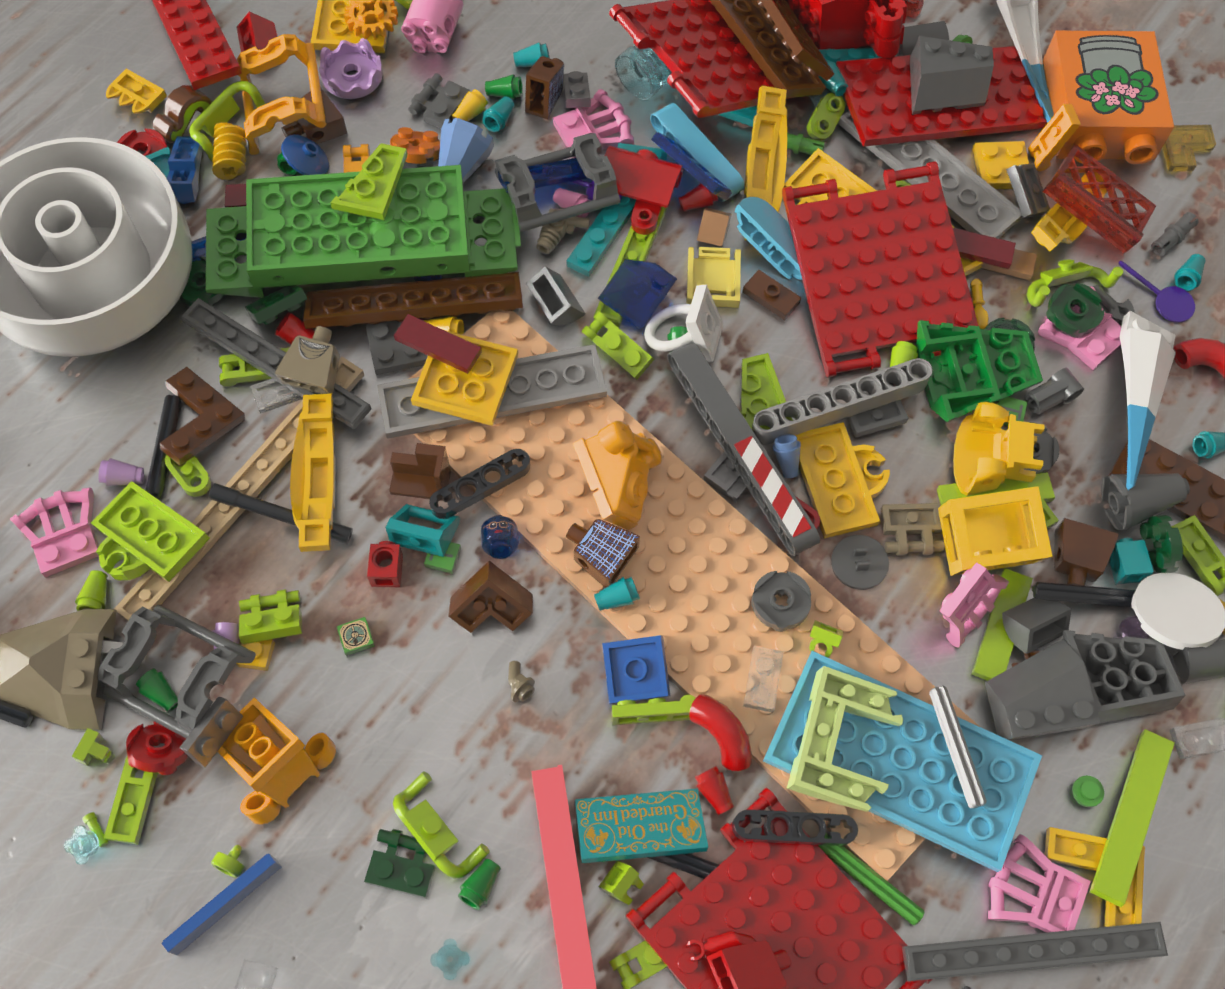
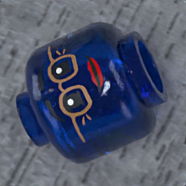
M495 515L481 525V546L483 551L495 559H504L518 549V527L511 518Z

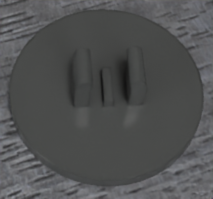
M851 535L842 539L835 546L831 557V565L834 574L844 585L853 589L866 590L877 586L884 580L889 569V558L884 547L875 539L865 535Z

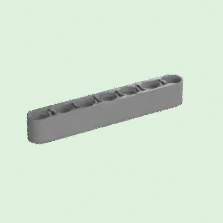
M913 359L761 410L754 417L752 431L762 445L774 443L778 436L785 434L797 435L918 394L926 388L932 375V366L924 359ZM862 391H867V392L871 393L872 395H867V394L863 393ZM837 400H844L846 403L843 404L838 402ZM811 408H817L821 412H815ZM785 417H793L796 421H790ZM760 425H766L770 427V429L764 430L760 428Z

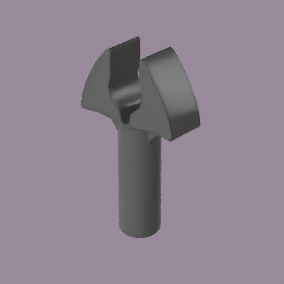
M1099 285L1093 286L1102 299L1101 303L1112 314L1111 318L1121 326L1123 316L1120 313L1124 315L1129 311L1135 313L1129 299L1124 303L1116 302Z

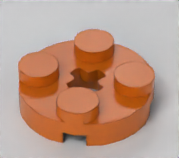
M402 127L398 129V134L390 139V145L407 149L408 156L405 161L407 163L423 164L426 163L427 158L433 157V161L439 158L440 140L438 139V133L434 131L419 132L413 131L408 127Z

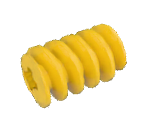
M227 122L215 124L212 171L221 180H232L246 171L245 147L247 142L245 130L242 127Z

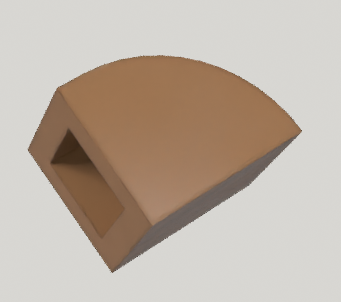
M710 208L704 209L697 241L722 247L732 214Z

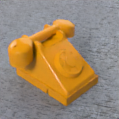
M614 421L599 430L598 435L587 440L581 438L573 443L591 491L595 492L593 496L602 519L630 530L638 525L637 522L641 519L643 502L646 499L648 490V472L661 464L662 454L657 443L652 438L646 439L644 433L635 434L631 431L628 424L622 421Z
M254 697L239 711L243 718L217 752L255 790L243 799L240 807L242 813L255 824H267L279 815L281 806L284 808L290 806L287 803L288 798L310 776H316L317 778L320 776L317 769L326 768L332 763L336 753V746L325 733L315 734L305 746L296 735Z

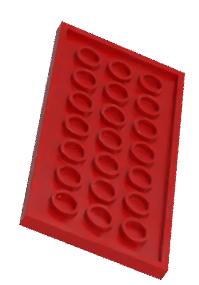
M1015 46L993 48L994 67L984 106L963 109L945 107L942 111L932 112V109H928L912 115L911 55L836 61L837 67L848 84L843 95L863 147L1042 129L1047 125L1043 108L1038 102L1035 90L1030 83Z

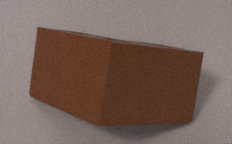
M417 443L415 455L392 452L390 464L393 475L389 489L390 494L430 499L433 493L449 484L451 469L446 446Z
M488 561L451 596L448 617L470 633L490 615L511 631H514L533 613V594L491 561Z

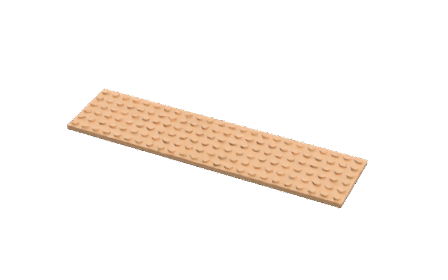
M490 311L462 334L518 349L517 359L558 351L514 311ZM423 367L409 379L420 377ZM607 395V397L499 417L495 419L493 426L472 422L414 434L423 444L446 446L450 469L459 478L510 450L522 449L526 451L530 458L529 472L520 479L482 499L500 518H504L502 520L506 521L525 542L628 640L662 635L668 678L686 695H692L696 698L700 694H706L726 705L741 721L749 736L752 759L809 813L843 814L853 818L858 827V834L855 840L845 845V847L886 881L892 877L925 840L924 837L869 811L866 812L831 803L787 789L790 774L763 762V759L811 653L809 646L813 638L810 637V632L815 620L843 631L839 647L833 646L832 654L828 658L931 705L933 703L929 692L935 686L610 396ZM614 421H622L629 425L633 433H644L646 439L652 438L657 443L662 454V462L649 470L647 478L648 490L646 499L643 502L641 519L637 522L638 525L628 530L640 536L639 548L616 579L617 581L622 577L625 579L632 577L640 599L633 601L634 605L600 611L594 594L599 593L605 587L575 562L574 549L577 544L566 538L569 528L574 523L588 530L596 519L603 520L593 496L595 492L591 491L573 443L581 438L587 440L598 435L599 430ZM512 460L513 465L522 466V461ZM502 465L505 474L508 475V469H505V465ZM490 471L485 475V479L490 483L497 482L501 477L500 473L496 471ZM467 485L475 493L476 488L473 485ZM771 571H777V573L793 572L805 580L811 591V608L806 619L797 627L783 632H778L763 624L757 618L751 606L756 583L762 576ZM777 594L774 596L777 605H788L786 603L788 599L786 595L780 597ZM818 643L815 646L814 652L825 656L827 646L824 643ZM952 702L957 717L979 726ZM825 821L826 829L829 832H839L842 839H844L846 834L850 833L849 829L844 828L843 822L836 828H827L828 821Z

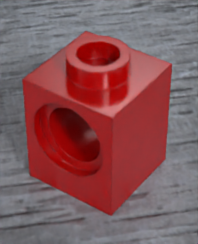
M391 541L370 544L367 578L371 587H401L403 553L400 544ZM385 559L393 560L389 566H379L381 561Z

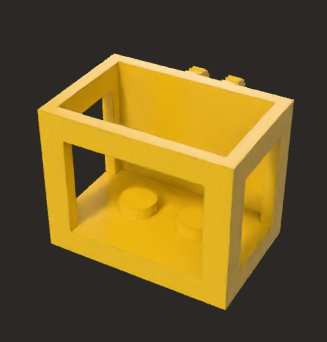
M1039 486L950 499L938 508L950 576L964 574L968 569H972L976 562L987 570L1035 564L1053 557Z

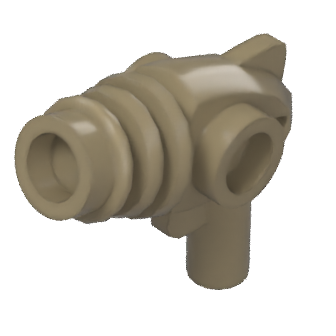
M550 208L549 213H550V212L557 211V210H561V209H564V208H559V209ZM571 217L542 226L536 248L543 254H550L555 249V246L560 243L565 233L572 234L575 227L589 228L590 218Z

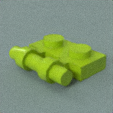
M287 589L278 590L277 594L261 596L256 594L251 595L250 599L239 600L241 612L251 610V613L239 615V638L241 643L247 644L302 634V612L299 604L290 606V603L301 601L299 590L288 592ZM278 606L275 609L263 610V608Z

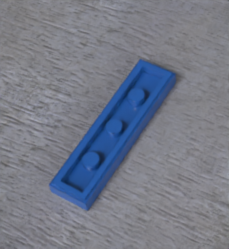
M266 854L166 937L161 944L168 953L180 954L281 869L282 866L272 855Z

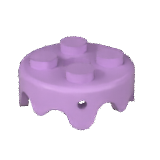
M361 38L359 43L356 44L342 40L334 51L327 47L321 50L319 67L321 80L324 87L333 95L344 99H356L370 94L379 86L383 75L380 56H377L368 40ZM351 70L357 71V73L354 75L346 74L348 71Z

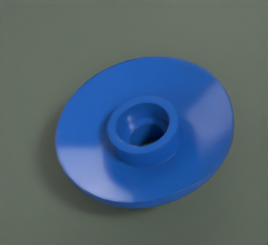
M290 135L282 142L281 151L283 157L298 173L302 175L326 174L329 169L328 158L321 147L314 141L301 135Z

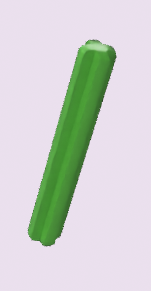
M825 833V839H828L827 833ZM818 845L834 863L909 923L916 925L921 921L925 913L921 907L844 846Z

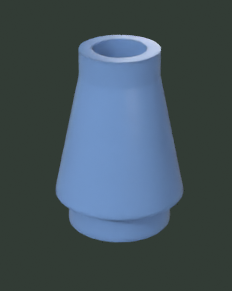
M792 434L778 436L774 440L773 450L781 467L782 475L785 478H794L799 475L801 443Z

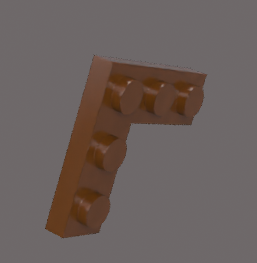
M185 367L165 381L166 388L174 395L179 396L180 400L198 413L199 416L160 442V449L181 466L245 420V413L191 369Z

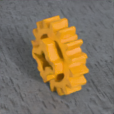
M349 0L350 6H345V22L348 30L354 31L356 37L363 34L366 40L369 36H373V39L377 40V35L381 34L383 37H386L385 31L393 32V25L398 24V12L394 0Z

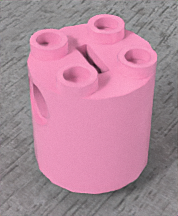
M413 0L401 28L404 36L412 44L413 50L421 54L426 51L445 53L462 13L463 1Z

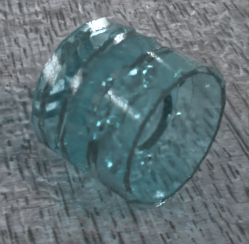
M635 44L627 48L615 59V69L621 83L628 92L641 100H649L663 85H667V78L672 73L651 48L639 50Z

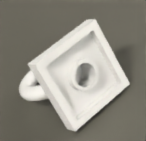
M707 284L696 286L691 304L669 306L650 319L644 331V338L649 347L657 351L669 352L675 351L694 341L707 362H713L723 322ZM687 314L686 326L688 332L685 335L669 341L658 340L655 337V331L662 322L676 315Z

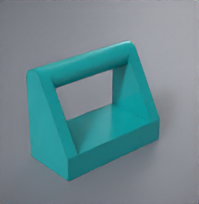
M406 504L389 519L385 528L389 541L400 544V547L444 557L459 526L460 517L453 515L447 519H439L432 514L430 509ZM410 517H415L444 525L437 530L408 523Z

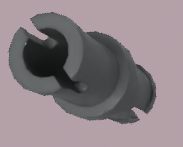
M1186 212L1175 224H1170L1165 228L1164 234L1151 244V249L1159 246L1153 252L1158 256H1163L1175 244L1181 243L1185 239V235L1198 225V218L1192 223L1190 222L1196 215Z

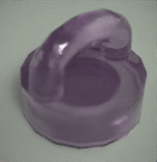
M1137 616L1128 617L1119 625L1122 638L1127 636L1149 639L1150 635L1141 628L1142 623Z

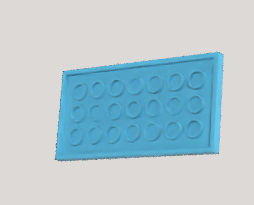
M811 651L763 762L789 774L791 773L794 758L799 754L812 703L809 699L815 675L823 666L897 692V696L888 699L892 715H902V725L896 726L844 712L832 765L889 784L885 793L880 794L875 790L865 802L872 807L869 812L991 870L1001 871L1042 755L957 717L987 800L984 806L969 808L933 705L817 652Z

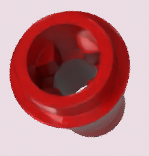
M703 181L683 196L678 197L683 212L691 209L713 206V202L718 201V196L712 182L705 183Z
M717 766L695 777L698 783L696 787L718 815L734 807L723 771L720 772Z

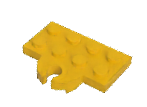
M819 148L784 183V187L792 186V188L821 184L825 183L826 180L835 179L838 197L877 191ZM827 194L797 198L800 200L797 205L828 200Z
M844 422L795 435L801 443L799 468L813 508L820 516V528L824 539L878 526L880 519L872 499L879 496L885 489L890 476V469L883 470L879 475H872L867 471L868 466L880 467L886 461L883 455L874 449L875 446L865 444L852 446Z

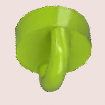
M235 845L228 855L217 852L211 861L212 866L230 877H239L245 868L242 863L237 861L242 847Z

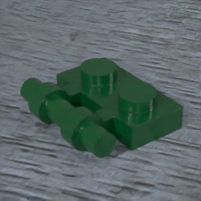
M380 829L377 841L388 844L387 851L384 853L373 850L364 882L427 899L436 867L435 865L424 863L427 855L425 850L415 837L404 835L401 830L393 829L388 831ZM399 848L414 850V859L411 860L397 856Z

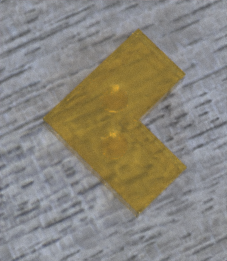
M1174 125V129L1163 146L1168 171H1194L1197 164L1193 151L1213 150L1216 146L1211 125Z

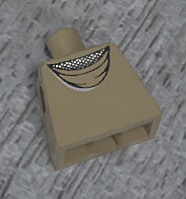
M317 326L312 339L303 336L295 337L276 369L275 375L283 384L318 394L332 393L333 395L340 354L335 346L329 344L333 332L325 327Z

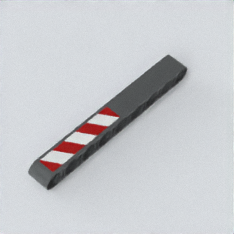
M692 342L668 353V361L676 377L787 551L792 556H795L819 544L820 536L814 524L698 346Z

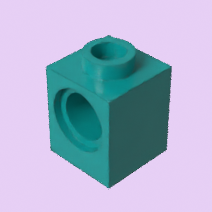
M1123 538L1116 541L1109 559L1115 585L1140 583L1154 572L1145 540L1133 541L1132 538Z

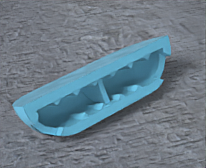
M757 197L743 199L736 206L734 212L737 213L739 223L737 228L739 232L785 278L789 280L792 278L802 280L789 223L765 200Z

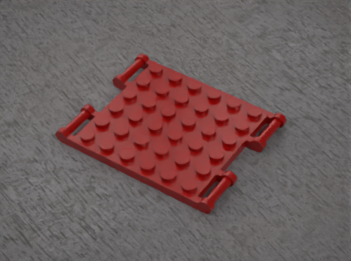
M666 0L627 7L616 4L609 11V16L622 25L634 39L633 43L639 50L651 48L672 73L667 78V83L673 89L676 88L692 106V111L698 118L757 106L759 88L761 86L775 88L710 0Z
M936 161L928 162L926 166L897 171H894V169L884 170L883 179L886 190L838 197L835 179H829L825 183L782 188L787 218L827 378L836 376V373L867 367L871 369L880 368L881 359L877 349L896 346L899 341L917 342L919 320L929 321V324L940 325L942 322L952 323L953 326L965 328L969 325L979 326L942 190L939 167ZM925 176L928 178L926 183L897 187L896 181ZM821 194H827L828 200L795 205L794 199ZM866 351L867 357L834 362L832 357ZM941 351L933 352L934 356L941 355Z
M764 788L759 793V798L746 809L765 810L769 808L771 811L788 812L768 788ZM745 817V820L739 823V827L745 829L750 824L749 818ZM776 818L771 821L770 828L775 835L784 836L787 833L788 828L784 820ZM726 823L720 829V832L733 846L735 851L692 891L687 888L683 880L675 872H672L666 878L667 882L637 910L632 909L625 915L631 925L655 951L685 989H719L707 960V956L711 955V953H705V957L701 961L694 962L689 958L699 956L701 954V947L699 945L686 947V945L691 940H699L704 943L707 942L709 937L729 931L751 935L756 942L766 940L769 942L773 952L783 949L788 953L791 966L782 971L786 981V986L783 989H885L905 969L902 947L908 945L818 845L744 842L733 833L732 823ZM764 824L760 827L762 828L761 835H765ZM802 828L804 834H805L807 837H810V836L806 833V831ZM676 892L682 900L652 928H649L644 920ZM933 979L906 981L899 989H919L924 983L929 984Z

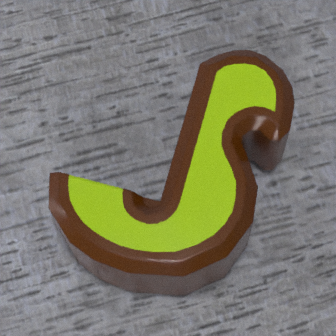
M182 85L168 95L165 102V113L155 116L153 129L159 132L168 143L173 144L177 136L183 137L195 112L199 111L202 113L213 101L199 89L194 90L192 85Z

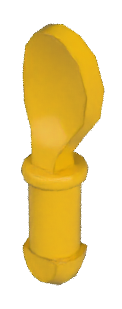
M975 278L970 283L972 303L975 307L978 325L980 329L985 330L988 326L989 317L987 311L982 307L985 304L982 291L983 284L980 279Z

